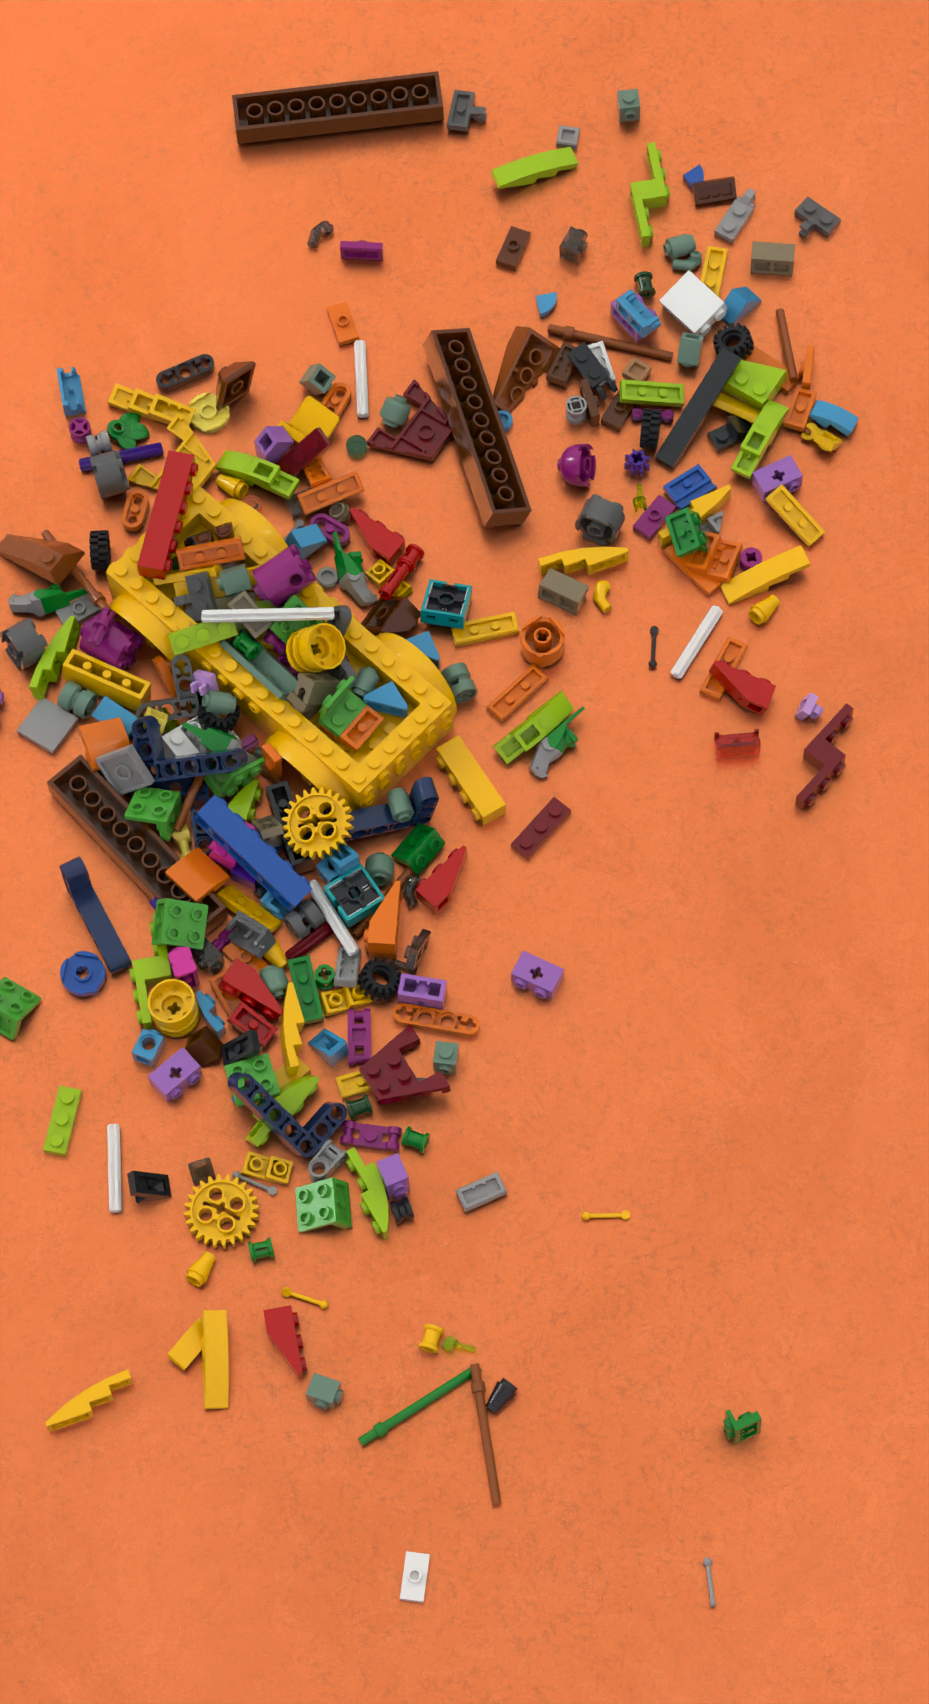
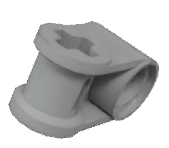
M328 1139L309 1163L310 1180L314 1183L330 1178L346 1160V1150L342 1151L333 1144V1140ZM316 1168L325 1170L322 1174H315L313 1172Z

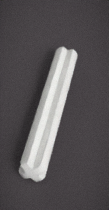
M356 340L354 342L357 416L359 418H366L369 416L366 343L364 340Z
M713 605L672 668L671 674L673 677L681 679L723 614L719 606Z
M315 879L309 881L310 886L313 888L309 893L349 956L357 954L359 952L358 945L321 886Z
M109 1124L107 1126L109 1210L111 1213H119L122 1211L119 1124Z

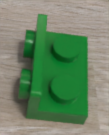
M686 507L665 517L676 555L679 558L698 550L702 552L708 551L706 545L708 539L704 531L701 530L700 524H702V520L698 512Z
M418 823L391 856L395 861L408 865L413 873L418 875L445 845V841L435 828Z
M729 1409L725 1411L723 1431L728 1440L732 1439L736 1445L761 1433L762 1419L758 1411L754 1413L749 1411L740 1415L736 1421Z

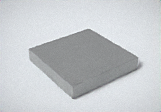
M44 698V700L37 702L17 729V733L54 755L79 720L76 716Z
M132 744L100 755L95 759L111 787L120 796L152 785L155 781Z

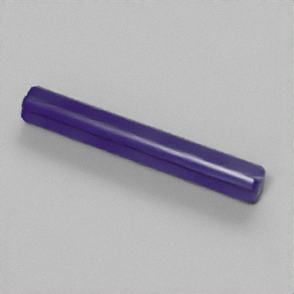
M158 442L120 450L119 452L122 463L162 455L163 447ZM89 457L79 459L81 471L93 469Z

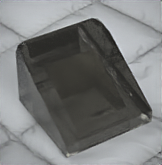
M210 1157L188 1163L195 1186L200 1185V1180L208 1183V1176L213 1181L216 1179Z

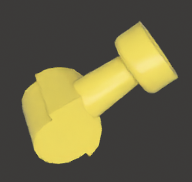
M187 823L184 824L181 832L174 831L172 834V840L174 844L178 845L181 852L180 859L191 852L189 842H192Z

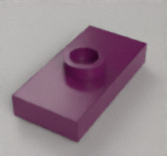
M364 240L357 242L341 241V258L383 260V243L367 242Z
M658 495L635 522L633 529L648 540H651L665 524V517L675 512L676 506Z

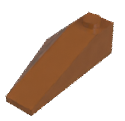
M516 326L506 346L493 393L496 407L510 412L525 396V392L538 382V378L550 369L560 348L532 328Z
M7 534L0 543V555L58 586L85 555L84 551L69 543Z

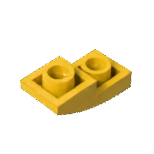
M380 559L365 574L381 589L395 569ZM403 580L393 596L407 597L413 589L411 585Z
M357 982V988L343 987L338 990L321 992L319 999L326 1017L370 1004L372 1002L370 994L365 996V989L361 991L359 988L361 984Z
M248 1151L241 1175L274 1183L288 1184L293 1162L272 1155L267 1157Z
M200 1318L192 1324L166 1355L183 1370L193 1362L202 1350L203 1326Z

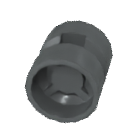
M310 899L300 904L298 911L292 910L283 917L284 923L299 941L311 933V928L317 929L326 922L319 908Z

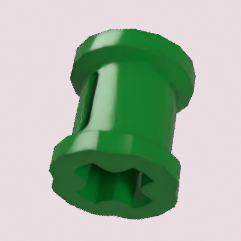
M246 631L240 633L233 642V646L246 654L245 657L250 661L255 659L262 651V645L254 642Z
M327 964L318 966L315 970L317 987L322 991H329L334 988V969ZM324 975H327V980H323Z
M408 1126L403 1135L401 1146L405 1147L408 1145L419 1149L420 1153H424L430 1139V1134L426 1133L424 1135L412 1130V1127Z
M270 1237L265 1241L257 1243L248 1242L252 1263L256 1262V1259L268 1256L271 1258L275 1257Z

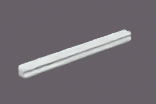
M333 607L203 610L201 612L203 623L333 620L335 617Z

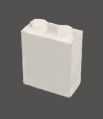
M689 270L659 300L663 308L689 332L703 336L709 333L711 326L716 321H720L725 316L728 309L726 304Z

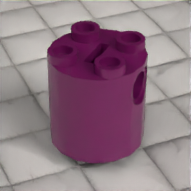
M295 544L288 546L253 570V575L257 581L253 589L262 601L270 600L273 605L279 607L291 595L298 594L317 580L311 571L313 570L311 564L306 558L302 560L299 556L301 553Z
M101 613L87 620L80 630V635L82 636L79 646L80 650L121 670H124L126 667L130 669L136 661L135 654L143 645L144 638L112 619L109 625V632L104 635L98 647H91L87 639L93 629V622L97 621Z

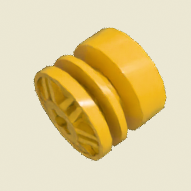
M319 623L298 629L291 634L286 645L287 659L290 665L299 673H318L333 669L341 664L346 652L345 640L341 632L329 623Z
M167 979L158 983L150 991L148 1009L157 1030L163 1035L172 1038L183 1037L197 1027L200 1020V1008L188 984L177 979Z

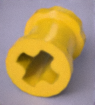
M425 1324L423 1340L419 1343L418 1348L425 1352L437 1354L439 1352L438 1343L440 1336L444 1334V1329L436 1325Z

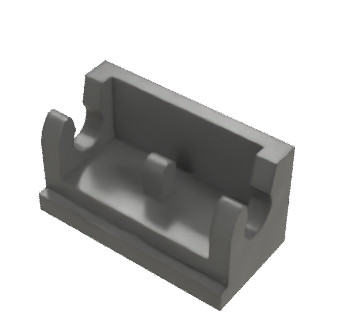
M238 911L236 916L226 926L227 931H231L235 926L234 931L228 936L229 941L258 959H261L276 943L269 928L241 911Z

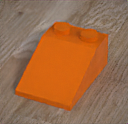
M395 881L369 921V929L364 931L365 951H369L370 959L379 957V959L397 960L402 903L400 881Z

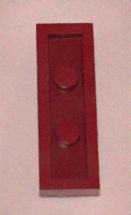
M320 427L315 428L275 464L280 466L281 471L295 477L332 444Z
M553 797L511 843V848L526 860H529L571 814V809Z

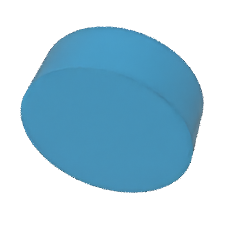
M499 410L501 422L505 432H507L513 425L512 415L508 411Z

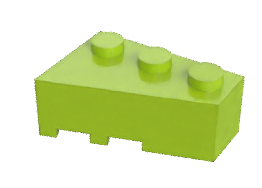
M741 360L723 390L749 406L762 411L769 400L773 401L780 391L781 386L787 379V371Z

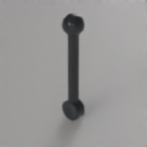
M656 626L650 628V634L652 635L651 660L648 663L650 668L657 666L655 651L656 635L659 629Z

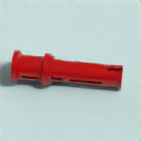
M409 544L407 546L405 554L397 560V567L378 593H380L381 598L390 600L406 575L415 570L418 560L424 557V551L416 544Z

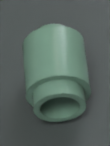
M685 233L666 239L665 244H663V250L666 256L675 259L691 254L692 251L696 250V243L692 234L687 235Z
M368 666L360 668L357 674L356 685L351 688V692L364 701V696L374 691L380 680V677L377 675L378 672Z
M209 690L207 694L203 695L202 706L205 707L206 712L228 715L235 711L236 696L228 692Z
M404 788L392 789L387 793V803L393 820L400 823L407 822L414 815V809L408 792H405Z

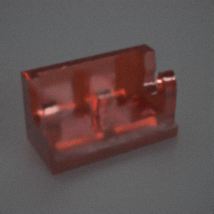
M754 729V732L719 735V732L714 733L713 740L716 758L760 754L761 741L759 739V729Z

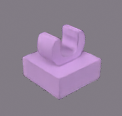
M201 669L193 673L194 682L190 684L192 693L197 691L203 696L209 690L219 691L215 673Z
M812 692L805 696L798 707L795 717L801 721L808 716L812 719H816L817 716L820 717L824 709L816 704L818 696Z

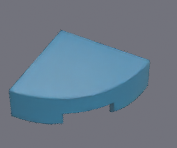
M557 292L536 296L540 318L548 315L556 305Z

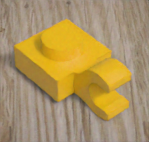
M812 422L806 424V427L811 430V435L804 432L801 434L803 439H813L825 451L831 452L839 448L842 442L840 438L825 429H819Z

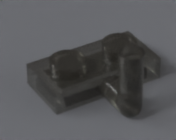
M422 929L418 936L415 935L411 946L408 945L404 953V958L407 959L406 963L393 958L392 966L397 965L400 971L412 975L416 974L420 959L427 950L431 931Z

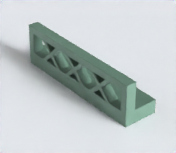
M241 629V630L238 632V635H239L240 633L246 631V630H242V629ZM250 635V638H251L254 642L259 643L257 640H255V639ZM235 638L233 641L223 640L220 643L221 647L278 699L289 701L286 698L291 691H295L298 678L262 646L261 653L250 661L245 657L246 654L233 646Z

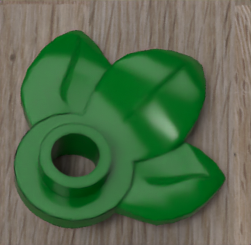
M136 413L123 414L119 420H112L107 426L109 437L117 441L119 446L124 449L136 447L137 440L147 438L150 434L146 426L139 423L140 415Z

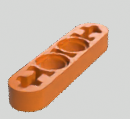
M399 1003L393 1009L394 1022L400 1026L408 1027L411 1025L416 1029L466 1038L475 1037L480 1031V1022L473 1015L408 1003ZM406 1010L407 1015L404 1016V1019H401L397 1013ZM413 1011L416 1012L415 1021H412ZM427 1013L432 1019L429 1023L423 1024L419 1021V1016ZM445 1017L452 1018L454 1021L453 1025L449 1028L441 1025V1021ZM457 1019H459L461 1025H459L460 1029H456L458 1026ZM469 1022H472L474 1027L471 1028V1031H467L466 1026L463 1025H468Z

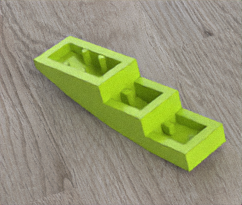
M566 147L512 161L492 169L491 174L498 188L501 189L535 184L538 178L556 176L558 171L575 169L579 163L572 148Z
M70 616L57 631L34 671L29 689L37 700H44L48 683L58 681L62 664L72 649L76 648L81 627L75 616Z

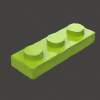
M621 379L619 383L620 403L683 407L684 384Z
M59 1086L43 1147L44 1153L67 1156L82 1090Z

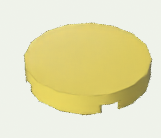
M210 393L197 395L189 404V407L196 409L190 424L199 432L215 433L220 431L227 425L230 419L229 405L220 411L216 409V393L215 395Z

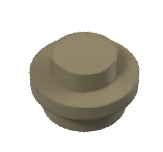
M336 502L330 507V517L342 523L349 517L350 507L346 503Z

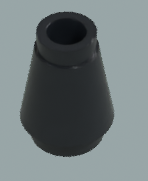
M502 1378L500 1382L497 1381L486 1407L497 1414L516 1396L515 1392L518 1388Z

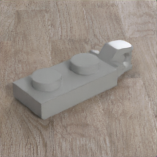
M748 188L743 198L738 196L714 230L715 235L730 243L735 241L753 214L755 207L753 201L756 198V191Z

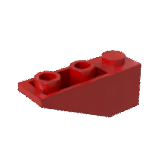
M351 507L349 510L350 520L372 557L377 561L382 559L392 567L406 550L404 537L398 532L388 530L382 522L369 518L368 514L363 510Z
M715 660L709 672L741 707L763 716L768 709L776 685L771 684L765 678L752 676L746 670L733 668L725 661Z
M464 845L459 849H454L449 854L447 861L443 864H438L433 869L432 875L427 879L423 878L416 886V898L435 915L452 900L467 858V848Z
M235 958L218 987L226 995L235 996L250 1008L260 1011L261 1015L266 1019L277 1021L283 1013L282 1008L256 970Z
M291 1305L263 1310L269 1340L298 1379H304L303 1371H307L305 1357H300L299 1349L303 1348L301 1334L296 1335L295 1326H299L297 1312H292Z

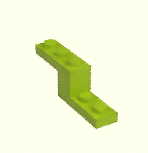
M655 142L647 143L646 149L652 179L630 183V197L641 247L650 246V238L654 237L652 225L647 223V220H649L648 209L667 206V198H670L669 186L664 184V180H666L665 168L660 166V162H662L661 151L656 149Z
M270 600L255 602L259 609L275 608V605ZM201 622L168 633V637L176 656L236 636L241 629L245 630L246 628L241 622Z
M152 914L153 922L149 923L151 936L153 935L155 914ZM153 945L155 956L132 960L133 968L129 969L131 982H136L137 989L133 990L134 1001L140 1005V1010L136 1011L138 1024H143L146 1030L154 1029L152 1016L148 1009L147 987L156 986L167 979H173L167 945Z

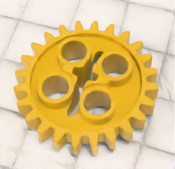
M312 787L311 794L303 790L304 797L301 798L296 794L297 802L289 801L292 808L284 809L288 817L282 818L287 823V825L282 826L283 831L287 832L283 837L286 840H290L287 844L291 848L294 847V851L297 854L301 852L304 858L309 854L310 858L315 860L318 854L321 859H324V853L331 857L333 849L340 852L339 844L347 845L343 840L345 837H352L347 832L354 829V826L349 823L354 820V817L348 815L352 812V809L347 806L348 802L342 799L339 793L334 795L332 789H329L326 793V789L321 787L318 793ZM327 807H332L329 814L323 815ZM310 810L309 816L302 819V814ZM334 828L331 836H325L328 829ZM312 832L311 838L304 840L305 834Z
M218 1174L215 1181L208 1176L209 1183L205 1184L200 1180V1189L193 1186L195 1195H187L191 1202L184 1204L185 1208L189 1210L184 1212V1217L190 1218L186 1221L187 1227L193 1226L190 1229L191 1235L197 1233V1241L204 1238L205 1246L213 1242V1247L216 1249L218 1243H222L223 1249H226L227 1243L230 1242L235 1247L236 1239L242 1243L244 1242L243 1234L251 1236L248 1228H256V1224L252 1220H259L258 1214L253 1213L259 1211V1205H254L258 1201L257 1197L252 1196V1188L246 1190V1182L239 1185L238 1177L232 1182L229 1174H227L225 1180H222L220 1174ZM214 1193L222 1194L221 1199L217 1201L210 1198ZM235 1202L243 1204L242 1208L238 1210L232 1209L231 1206ZM203 1203H208L210 1206H204ZM223 1208H225L226 1213L221 1212V1214L219 1215L217 1210L222 1211ZM204 1213L212 1215L208 1221H203L200 1217ZM233 1217H240V1220H236ZM226 1222L233 1224L229 1230H223L221 1226Z

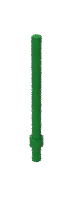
M470 1367L383 1423L380 1421L373 1425L372 1430L358 1438L360 1444L364 1446L377 1437H383L388 1433L389 1429L472 1377Z

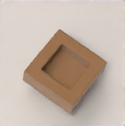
M633 357L623 370L622 377L627 380L644 381L650 374L652 367Z

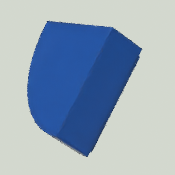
M700 164L683 175V180L692 190L693 182L704 180V172Z

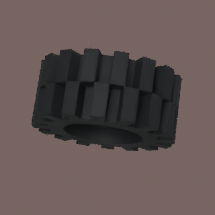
M731 323L728 328L727 325L723 326L724 330L719 329L717 331L718 334L714 335L713 344L717 356L721 349L725 348L745 361L747 359L746 355L750 356L752 354L751 350H754V342L749 329L745 325L741 326L740 323H737L736 326H734V323ZM736 340H739V341H740V342H739L737 345H735V346H732V347H728V346H727V345H728L730 342H732V341H736Z
M644 408L640 447L657 449L661 410Z
M90 531L92 570L107 569L111 564L109 531Z
M201 703L198 711L200 725L204 724L203 729L205 730L208 727H213L228 733L229 730L232 731L234 726H236L240 715V706L236 705L234 713H229L226 718H217L211 712H206L205 707Z
M375 957L374 960L370 959L364 965L359 974L358 984H361L359 987L361 991L365 989V996L370 994L371 1000L377 997L379 1002L383 998L384 1001H387L394 996L399 988L401 971L397 972L399 968L397 965L392 966L393 961L390 960L387 963L386 958H382L380 961L379 957ZM372 975H382L388 984L382 985L377 983L372 978Z

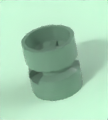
M465 663L452 664L441 672L453 693L456 704L464 703L475 697L478 693L474 681L470 679L471 674Z
M69 680L63 686L58 696L57 705L67 711L73 709V714L87 719L96 707L98 694L89 689L83 690L81 685Z

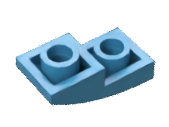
M821 400L816 401L809 414L810 418L823 427L827 428L829 425H832L846 436L853 431L859 419L849 411Z
M199 990L196 996L201 1014L210 1030L220 1040L226 1034L225 1022L216 1014L215 1000L206 993L204 995Z

